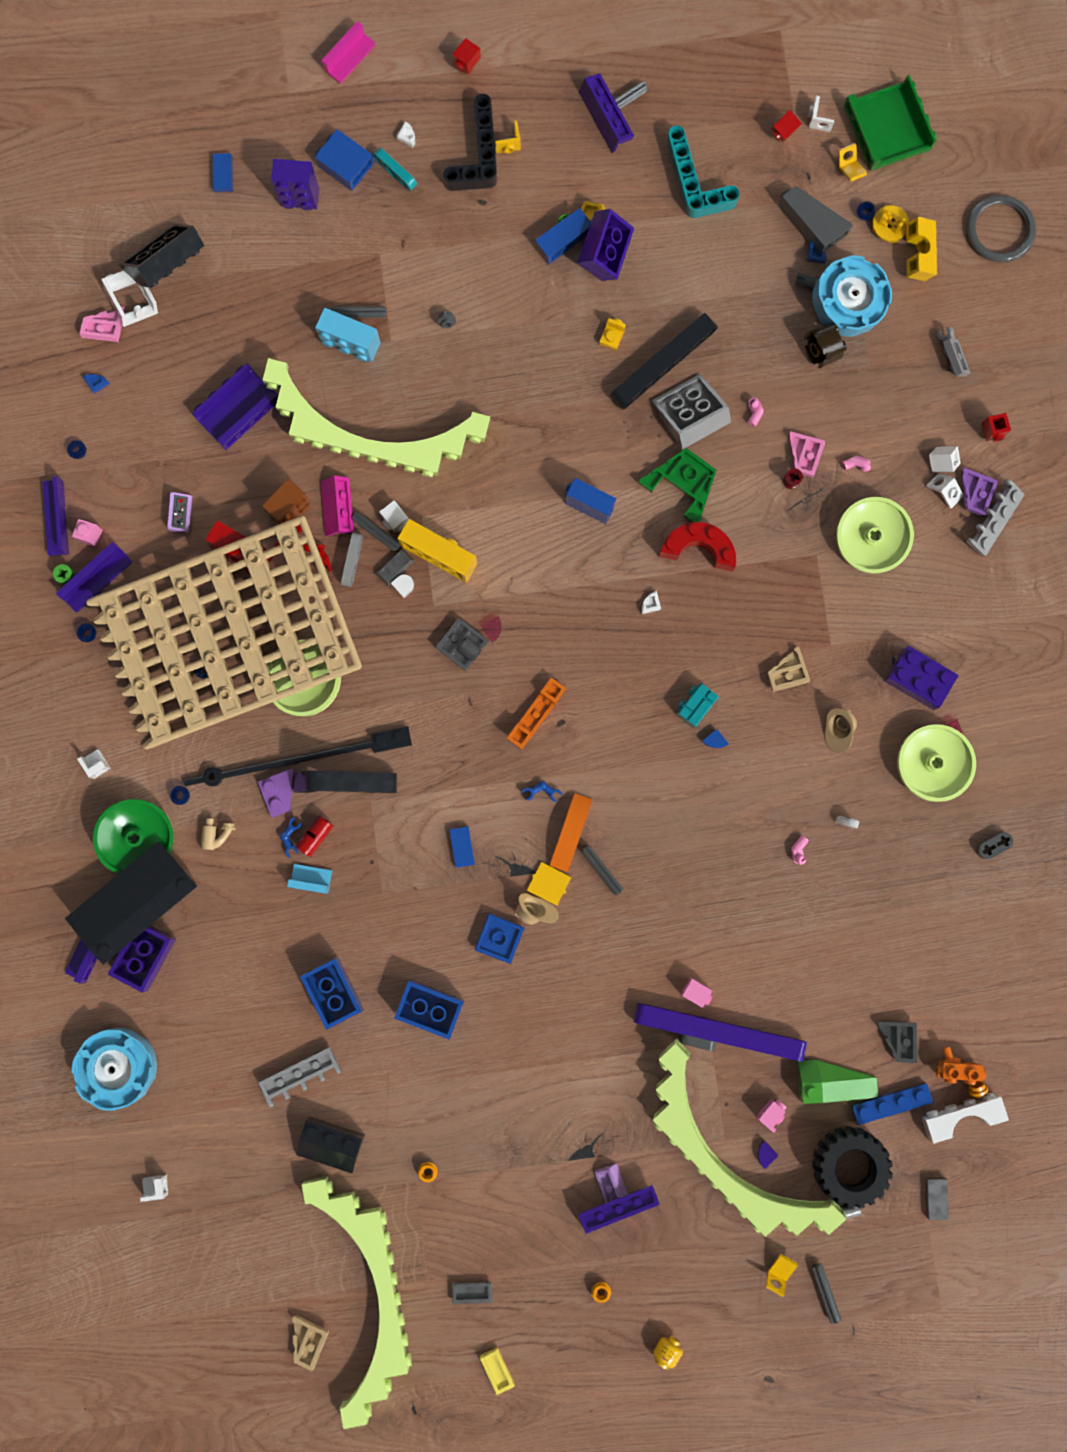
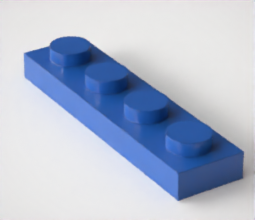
M922 1083L879 1096L878 1098L852 1104L851 1107L857 1125H861L932 1104L933 1100L928 1084Z

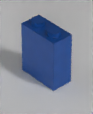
M338 129L334 134L329 135L326 144L319 148L315 154L317 166L351 191L354 190L374 165L373 155Z
M577 478L574 479L573 483L569 482L565 490L566 505L604 524L607 523L615 507V497Z

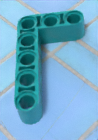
M679 125L672 126L668 132L667 146L687 216L698 218L735 208L740 196V191L736 186L730 185L701 192L685 130ZM683 170H686V171H688L689 173L685 174V173H683L682 171H683ZM687 187H691V188H693L694 190H693V191H689V190H687L686 188H687ZM727 196H732L734 199H728ZM709 200H714L716 203L712 204ZM695 204L698 208H693L691 205Z

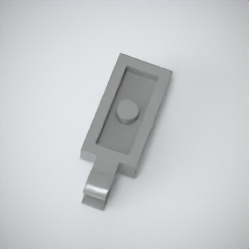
M946 327L947 335L944 336L943 331H939L937 333L938 338L944 340V352L951 362L950 368L956 377H965L971 373L960 343L954 337L953 328Z

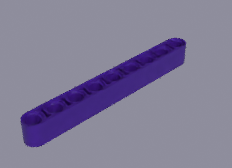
M637 1003L633 1020L634 1023L801 1062L804 1061L807 1042L643 1003Z

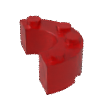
M691 522L676 528L664 541L659 557L678 560L680 553L684 549L691 546H700L711 553L714 559V568L733 572L736 567V552L730 538L718 527L704 522Z

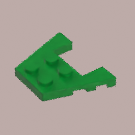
M685 448L666 463L654 469L650 474L642 477L638 484L652 493L664 478L694 500L683 517L690 522H700L717 470L688 448Z

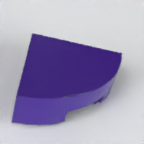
M764 1140L761 1142L758 1152L759 1162L766 1169L779 1155Z

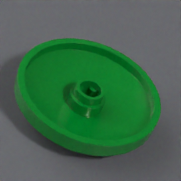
M125 799L112 804L100 815L93 831V845L97 857L105 867L117 874L158 841L169 853L173 845V828L169 818L160 807L143 799Z

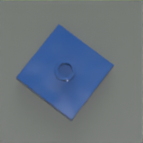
M488 913L475 951L511 964L525 927Z

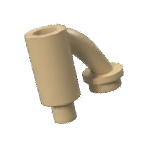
M206 818V826H202L201 849L215 850L226 841L231 831L236 830L234 828L235 824L223 823L221 829L224 832L218 839H215L216 827L213 826L214 819Z

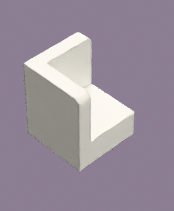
M958 446L936 447L929 454L932 472H954L960 465Z
M95 750L86 757L80 756L77 758L89 778L95 779L111 769L100 750Z
M167 1175L144 1177L142 1179L143 1195L140 1197V1202L164 1199L168 1195Z

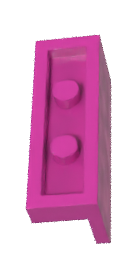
M357 21L321 60L323 70L338 83H342L375 46V42L364 33L361 23Z
M334 475L322 480L321 492L325 536H331L336 533L352 534L354 527L349 478Z

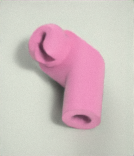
M752 397L748 401L752 413L748 424L756 427L764 410L760 400Z
M854 456L842 462L844 470L855 466L861 467L860 469L863 472L871 469L870 460L860 456Z
M802 835L791 847L792 860L799 865L806 862L803 848L809 842Z

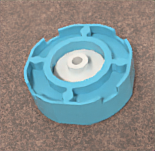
M852 255L831 263L818 278L813 289L812 303L819 321L822 325L835 323L841 336L853 337L873 329L885 317L892 301V289L885 271L877 263L872 264L864 260L865 257Z
M110 1028L92 1035L84 1041L73 1059L72 1073H74L75 1089L82 1099L101 1110L113 1111L132 1105L145 1096L155 1080L157 1059L153 1047L146 1038L128 1028Z

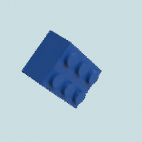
M339 957L300 976L326 1030L364 1010Z
M410 979L394 1019L450 1040L465 1000Z

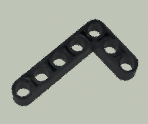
M481 93L475 98L479 164L447 167L443 172L445 187L450 191L492 188L497 183L491 98L487 94ZM485 157H490L491 159H490V160H485L484 158H485ZM488 174L493 175L490 178L485 177ZM468 176H474L473 179H467ZM450 177H455V178H456L455 180H452V181H451V180H448Z
M301 771L294 773L293 792L397 793V773Z

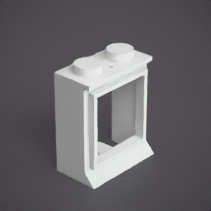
M124 270L116 274H109L101 279L103 289L117 312L123 327L158 314L157 303L149 288L139 284L137 285L145 297L148 306L141 308L138 305L134 307V311L124 314L113 292L136 283Z

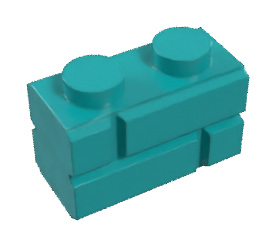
M702 683L698 687L694 685L688 692L690 695L687 701L682 700L676 708L679 710L676 715L692 728H696L719 698L717 694Z

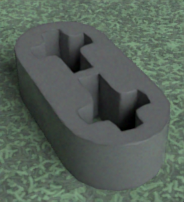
M998 833L981 842L977 846V854L982 859L993 858L1011 848L1013 838L1008 833ZM1001 837L1007 838L1006 846L1004 844L997 846L996 843L1001 841ZM984 846H993V849L988 851L989 855L983 854Z
M680 1034L679 1037L681 1044L715 1051L717 1042Z

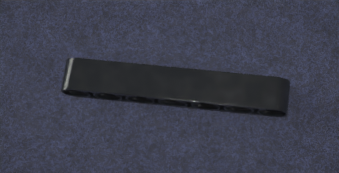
M706 313L702 314L621 383L610 394V397L622 410L626 409L717 330L718 326Z

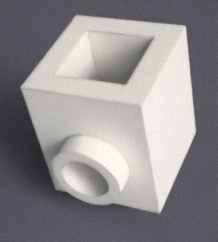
M395 500L380 511L381 517L384 519L382 523L388 531L392 529L394 533L402 532L409 518Z

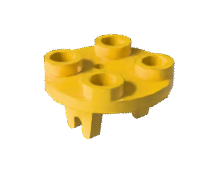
M894 205L885 206L874 215L872 232L883 241L896 243L906 235V224L909 223V217L900 207Z

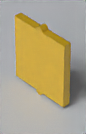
M541 862L537 872L532 875L533 879L527 891L557 906L563 893H566L565 889L571 877Z

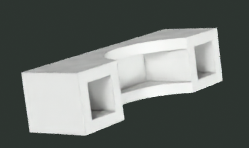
M986 1093L981 1099H967L963 1101L964 1104L958 1106L952 1104L939 1112L937 1110L927 1112L926 1116L921 1117L928 1140L934 1144L953 1138L955 1125L966 1116H978L989 1126L1008 1121L1002 1097L994 1093Z

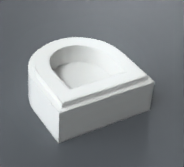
M400 575L391 583L403 598L411 593L414 588L413 579L408 575Z

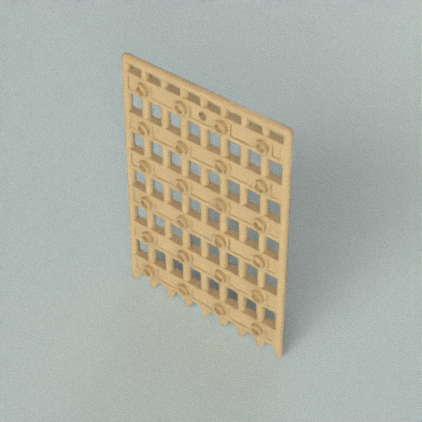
M304 516L286 521L86 601L88 606H101L102 611L94 618L93 622L95 624H108L109 630L101 636L100 640L102 642H115L116 648L108 654L107 658L109 660H122L123 666L115 672L114 676L116 678H129L130 684L122 690L121 694L123 696H136L137 701L129 708L128 712L131 714H143L144 719L136 726L135 730L138 732H150L151 737L143 744L145 750L357 671L362 667L311 530ZM295 526H301L304 536L299 537ZM276 534L280 545L264 551L260 540ZM306 543L308 544V547L311 552V554L307 556L303 548V544ZM241 548L244 559L228 565L224 554ZM283 553L287 564L271 569L267 558ZM205 562L209 573L193 579L189 568ZM311 562L315 563L318 573L313 574L310 566ZM248 567L251 578L235 583L231 572ZM290 571L294 582L278 588L274 577ZM170 576L174 587L158 592L154 581ZM212 580L216 591L200 597L196 586ZM316 581H322L325 591L320 592ZM255 585L258 596L242 601L239 590ZM297 589L301 600L285 606L281 595ZM135 590L138 601L123 606L119 595ZM177 594L181 605L165 611L161 600ZM311 596L315 597V602L313 604L309 601V598ZM219 598L223 609L207 615L203 604ZM324 599H329L332 607L331 610H327ZM262 603L266 614L249 620L246 608ZM304 607L308 618L292 624L288 613ZM142 608L145 619L130 624L126 613ZM184 612L188 623L172 629L168 618ZM334 616L336 617L337 623L339 625V627L336 629H334V626L331 621V617ZM226 617L230 627L214 633L210 622ZM269 621L272 632L256 638L253 627ZM149 626L152 637L137 642L133 631ZM311 626L315 637L299 642L295 631ZM191 630L195 641L179 647L175 636ZM233 635L237 646L221 651L217 640ZM337 636H343L346 646L341 647ZM276 639L279 650L263 656L260 645ZM156 644L159 655L144 660L140 649ZM318 644L322 655L306 660L302 649ZM198 648L202 659L186 665L182 654ZM240 653L244 664L228 669L224 658ZM344 654H350L353 664L348 665ZM282 657L286 668L270 674L266 663ZM163 662L166 673L151 678L147 667ZM325 662L329 673L313 679L309 668ZM205 666L209 677L193 683L189 672ZM247 671L251 682L235 687L231 677ZM290 676L293 686L277 692L273 681ZM170 680L173 691L158 696L154 685ZM212 684L216 695L200 701L196 690ZM254 689L258 700L242 705L238 695ZM177 698L180 709L165 714L161 703ZM219 702L223 713L207 719L203 708ZM184 716L187 727L172 732L168 721Z

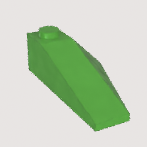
M820 1060L797 1061L799 1100L803 1104L878 1098L877 1077Z

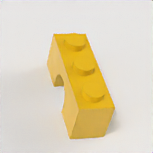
M917 217L906 224V242L914 244L918 250L916 255L907 259V278L925 282L937 275L936 221Z

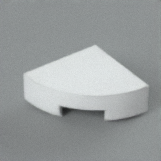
M405 121L397 135V140L413 148L415 145V134L411 125Z
M657 591L650 593L645 598L642 604V614L661 610Z
M837 816L835 823L852 829L858 828L859 825L858 820L848 819L843 816Z

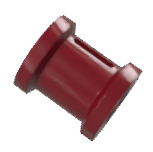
M797 468L790 469L784 476V486L790 490L797 488L803 479L802 472ZM792 476L795 477L794 482L791 481Z

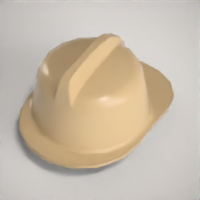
M835 708L827 714L825 740L829 748L835 752L842 753L851 747L853 733L857 727L856 718L851 713V710Z
M526 893L519 896V904L514 915L526 924L533 925L539 921L554 923L558 920L559 913L550 902Z

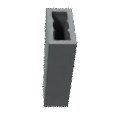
M797 186L791 190L787 189L781 195L778 206L809 243H813L814 249L820 255L845 238L853 227L849 221Z

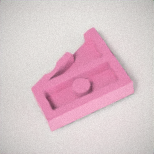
M104 311L97 315L83 317L80 336L87 339L119 342L122 322L116 311L110 313Z
M790 431L789 437L794 467L799 469L804 476L814 478L825 440Z

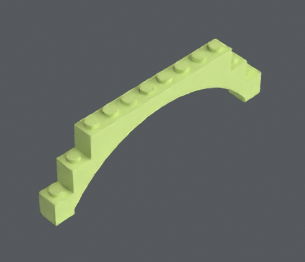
M268 358L263 382L267 385L268 389L275 391L278 388L280 389L276 409L282 416L291 417L293 415L289 436L293 439V442L299 444L308 442L311 443L312 447L318 449L327 447L334 453L346 452L348 456L353 458L365 457L367 461L372 463L381 461L388 467L396 468V466L404 467V471L411 473L419 471L422 472L423 476L432 478L433 475H438L442 455H446L445 458L450 460L461 459L466 438L478 444L480 441H485L490 416L472 412L471 417L443 434L414 442H381L351 434L323 418L308 404L293 384L288 374L289 367L287 363Z
M675 1039L659 1055L658 1059L660 1066L665 1071L669 1070L670 1072L656 1086L657 1096L662 1101L666 1100L667 1102L654 1114V1126L668 1136L667 1138L672 1145H677L682 1150L681 1153L687 1160H692L698 1172L702 1175L705 1174L715 1189L719 1188L726 1201L730 1204L733 1203L743 1218L750 1220L756 1232H761L766 1237L783 1221L784 1227L789 1232L793 1231L798 1236L814 1221L820 1231L824 1230L830 1235L846 1220L845 1211L832 1199L827 1201L795 1200L764 1191L732 1172L709 1148L699 1132L688 1103L685 1069L686 1061L690 1058V1052L678 1039Z
M328 1176L309 1179L302 1183L305 1204H312L335 1219L350 1234L367 1260L378 1294L379 1334L373 1360L358 1388L348 1400L342 1401L340 1407L343 1429L368 1424L369 1417L372 1416L370 1402L388 1399L389 1391H392L391 1379L389 1377L408 1374L409 1366H412L411 1354L407 1353L406 1350L408 1336L407 1333H403L402 1325H405L403 1312L400 1313L399 1310L401 1296L400 1292L396 1293L395 1285L398 1284L396 1272L392 1270L394 1256L393 1252H389L388 1244H391L389 1232L385 1230V1224H387L386 1212H382L381 1206L358 1211L360 1209V1200L358 1196H355V1191L331 1196L334 1189L333 1183L329 1181Z

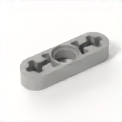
M352 533L342 574V586L352 587L363 542V534Z

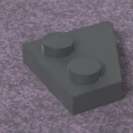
M878 1021V1026L896 1062L917 1063V1023Z

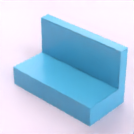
M294 864L292 878L288 880L287 887L327 894L329 892L332 870Z

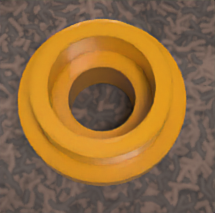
M976 1081V1084H969L968 1093L975 1098H981L988 1092V1087L984 1081Z
M424 1162L420 1165L418 1176L423 1182H432L437 1177L438 1170L434 1163ZM426 1168L432 1171L430 1175L425 1174L424 1170Z
M605 1282L595 1283L591 1289L592 1298L598 1303L608 1301L611 1296L609 1285ZM599 1289H604L605 1292L604 1294L600 1295L597 1293V1291Z

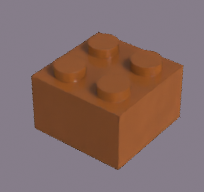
M288 478L262 507L274 521L281 524L297 518L300 514H304L309 509L311 502L306 494Z

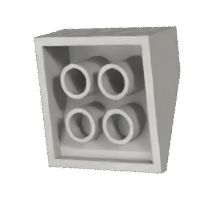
M701 374L652 400L654 407L669 432L682 449L731 423L729 407Z

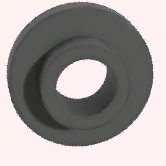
M444 311L439 314L437 322L443 328H451L455 325L456 318L452 312Z

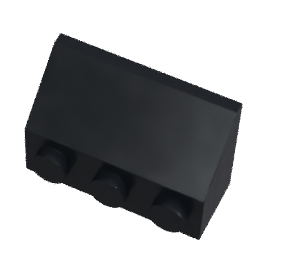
M309 1116L305 1121L296 1155L352 1174L365 1135Z

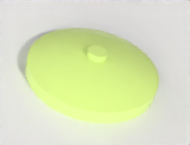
M869 497L851 505L841 516L836 530L837 547L843 559L854 569L870 574L884 573L900 565L911 551L914 540V529L907 512L896 502L883 497Z
M318 644L302 649L306 660L322 655ZM282 657L267 664L270 674L286 668ZM325 662L309 668L313 679L329 673ZM290 676L273 681L277 692L293 686ZM341 677L273 703L283 712L294 716L305 717L318 714L325 710L336 698L340 689Z
M934 724L921 727L907 736L898 752L897 769L901 781L912 794L926 801L942 802L958 797L970 786L976 771V757L972 745L962 733L949 726Z

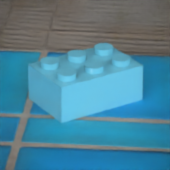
M324 308L315 327L324 346L338 348L345 355H349V353L355 355L362 362L367 360L372 363L381 343L377 329L327 308Z

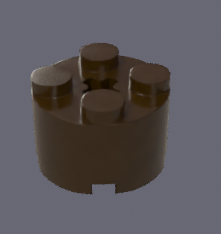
M835 323L825 324L807 332L804 336V340L807 339L808 345H805L806 353L813 364L819 365L818 368L842 359L844 351L847 350V345L841 339L838 326Z

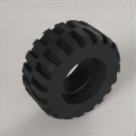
M837 1128L835 1133H827L825 1135L826 1139L824 1141L820 1140L817 1144L819 1149L814 1151L815 1161H812V1168L815 1170L813 1174L821 1190L838 1205H845L851 1209L854 1206H857L858 1209L865 1208L867 1203L871 1206L875 1204L874 1199L877 1197L881 1200L884 1196L883 1190H888L890 1187L888 1180L893 1177V1173L890 1171L893 1164L889 1159L890 1154L888 1150L884 1148L883 1144L876 1137L861 1128ZM851 1149H859L869 1159L868 1173L859 1183L845 1185L835 1175L836 1162L844 1152Z

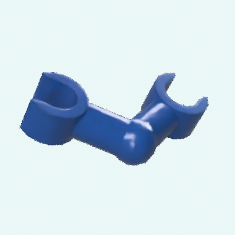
M541 781L532 788H525L522 793L527 790L531 792V797L526 800H531L536 793L542 790L550 795L551 800L554 802L557 801L553 798V793L558 792L562 795L561 791L554 790L545 781Z
M296 817L290 819L289 826L280 834V839L286 848V856L291 858L289 850L292 848L299 854V850L293 846L289 838L295 830L300 829L302 823L297 827L292 825Z

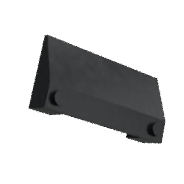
M158 841L65 917V920L94 956L104 965L194 890L197 885Z

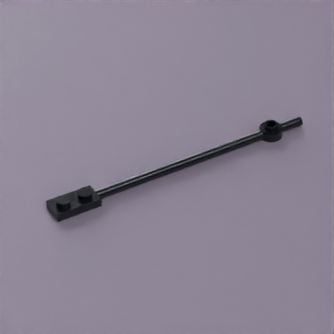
M407 726L371 734L372 740L225 771L210 767L201 776L184 779V785L186 787L205 783L208 786L216 787L222 783L224 778L369 748H373L374 753L408 747L412 746L410 731ZM211 773L215 774L214 780L209 779Z

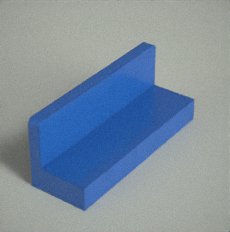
M577 209L536 239L537 245L544 252V260L548 265L586 238L591 221L581 209Z

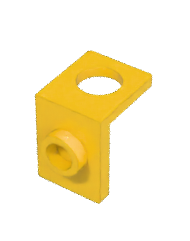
M517 120L514 121L516 138L495 141L496 153H512L516 150H521Z
M855 143L838 150L839 170L850 182L867 175V171L857 161V145ZM847 151H852V155L848 159H843Z
M780 1254L767 1272L766 1288L784 1297L786 1281L795 1271L798 1263ZM771 1281H776L780 1285V1289L774 1287Z

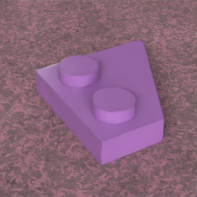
M963 468L961 474L965 510L984 517L998 480Z
M293 768L258 782L271 818L291 811L292 784L295 773Z

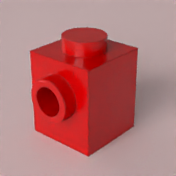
M465 38L452 54L454 67L468 75L481 59L480 47Z
M788 110L771 127L772 135L777 141L781 140L784 142L802 123L791 110Z
M1007 413L989 416L981 423L986 441H1001L1011 431Z

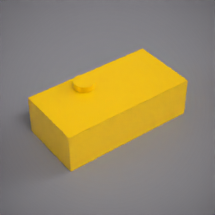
M408 519L397 538L400 546L465 583H467L477 566L476 556L457 546L458 543L451 538L445 539L411 519Z

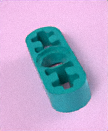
M379 147L372 154L376 162L406 190L411 191L417 185L412 175L385 150Z

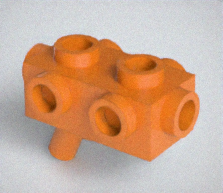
M950 1047L942 1048L946 1060H938V1065L935 1068L936 1077L943 1078L944 1082L956 1083V1080H964L965 1084H976V1081L983 1082L985 1080L986 1071L983 1068L984 1065L961 1062L959 1057H953Z

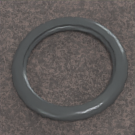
M994 195L985 198L976 204L968 216L966 228L969 242L978 254L990 261L1010 262L1027 253L1035 240L1036 222L1034 216L1022 201L1014 197ZM995 204L1009 205L1018 210L1024 217L1027 224V234L1024 242L1016 250L1009 253H996L987 249L979 241L976 234V222L981 212L989 206Z

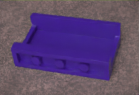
M247 363L244 366H240L231 378L224 380L222 386L217 391L211 392L205 402L198 404L194 408L192 415L227 450L276 406L278 394L274 390L268 389L263 380Z

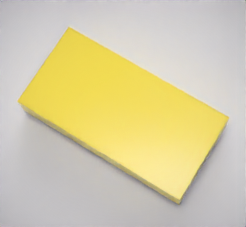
M498 1347L479 1356L496 1395L515 1386Z

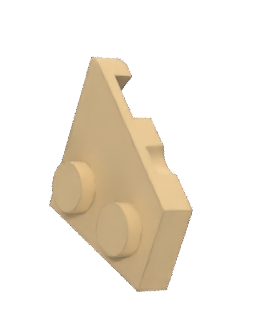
M796 647L793 652L767 673L772 692L810 682L799 647Z
M294 1315L292 1318V1323H294V1363L312 1372L329 1331L298 1315Z

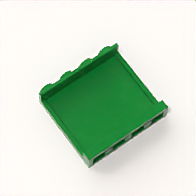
M910 75L906 76L904 82L858 98H856L855 94L847 96L844 108L870 171L932 150L937 140L936 133L930 126L929 116L925 114L923 101L918 96L916 84L912 81Z

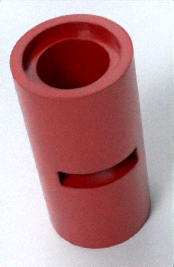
M318 815L295 847L311 858L334 826Z

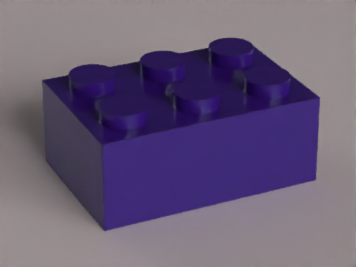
M273 159L271 182L280 206L286 209H293L295 207L308 211L317 209L319 185L312 163L309 161Z
M611 209L595 211L577 263L601 281L617 280L634 227Z
M907 646L901 651L884 682L928 708L936 710L941 707L959 675L914 648Z
M150 925L119 952L108 975L141 993L148 991L176 938Z

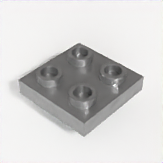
M458 618L435 648L466 671L488 644L489 640Z

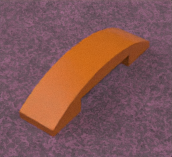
M551 677L506 739L522 750L567 688Z
M574 793L550 863L551 867L568 872L593 799Z

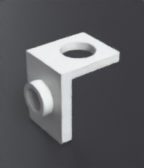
M816 96L813 106H810L808 111V118H810L809 128L831 132L834 120L816 117L820 96ZM819 123H826V124H828V125H827V126H821V125H819Z
M938 473L926 485L927 488L940 492L949 508H952L964 496L955 478ZM944 479L942 484L935 486L938 480Z

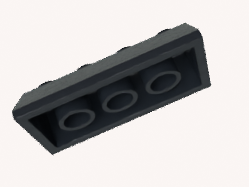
M175 223L119 265L137 284L152 288L159 283L158 281L161 278L171 275L173 269L184 265L189 257L197 255L205 245L194 226Z

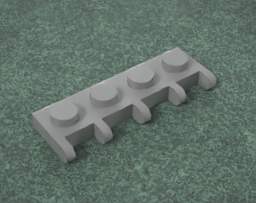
M1010 479L1004 481L1007 487L1003 493L996 494L995 497L998 501L993 509L987 508L985 511L988 516L984 523L976 525L975 528L978 532L974 539L968 538L966 541L980 556L988 554L1025 495Z
M331 1047L260 1081L259 1086L269 1107H273V1097L283 1093L287 1100L290 1098L289 1089L301 1084L305 1091L308 1089L305 1081L318 1075L323 1082L326 1080L323 1072L335 1068L337 1074L342 1071Z

